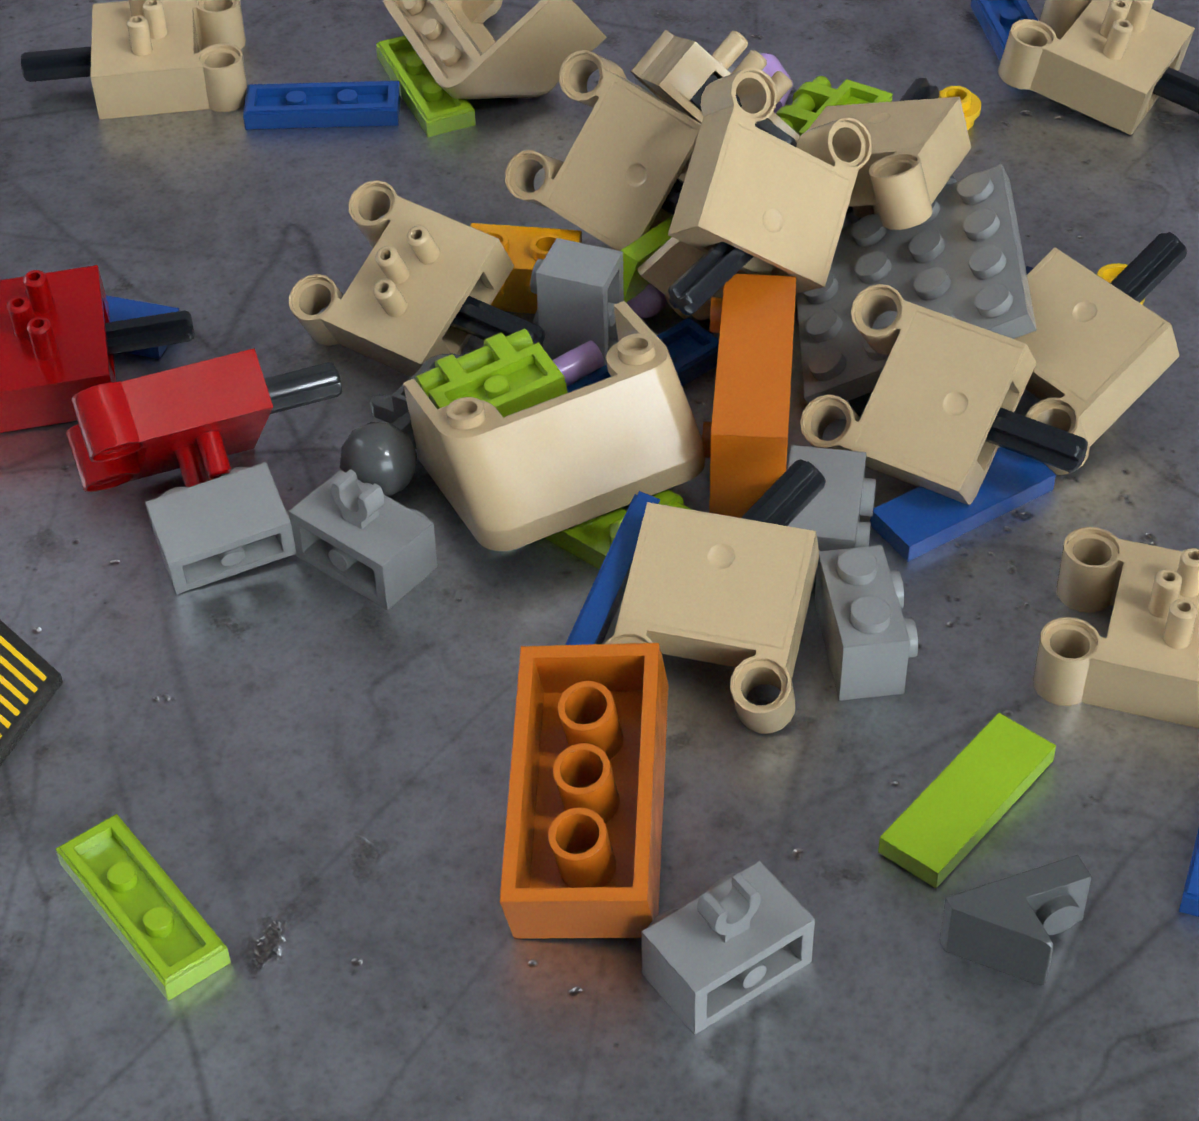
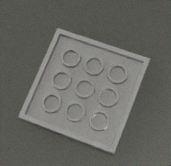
M1002 164L983 172L972 173L958 182L943 187L931 204L933 210L931 217L918 226L902 230H890L883 227L878 213L867 215L856 223L842 228L825 287L796 293L804 399L807 403L824 395H835L845 401H849L873 392L889 355L879 354L869 346L852 322L851 316L853 301L868 286L877 284L889 285L898 290L905 301L1012 339L1037 330L1010 179ZM887 311L879 315L874 321L872 329L880 330L891 325L896 318L897 312Z

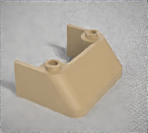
M383 0L385 7L435 81L455 99L536 98L547 94L559 82V72L562 63L569 55L581 50L592 52L607 38L573 0H540L497 41L483 23L499 11L503 0Z
M625 301L614 304L618 343L614 344L606 355L607 368L611 377L503 417L492 404L474 397L459 398L448 406L437 409L415 379L403 382L419 461L483 547L494 551H509L520 548L629 505L634 494L638 495L639 491L652 496L692 480L703 471L705 467L703 439L668 349Z

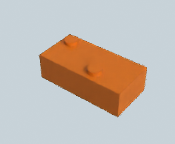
M735 274L724 284L723 297H711L710 333L720 334L712 422L703 421L702 432L705 458H710L709 513L742 518L786 472L796 276Z
M659 643L521 646L499 901L514 939L642 938L641 931L648 928L650 923L659 915L669 687Z

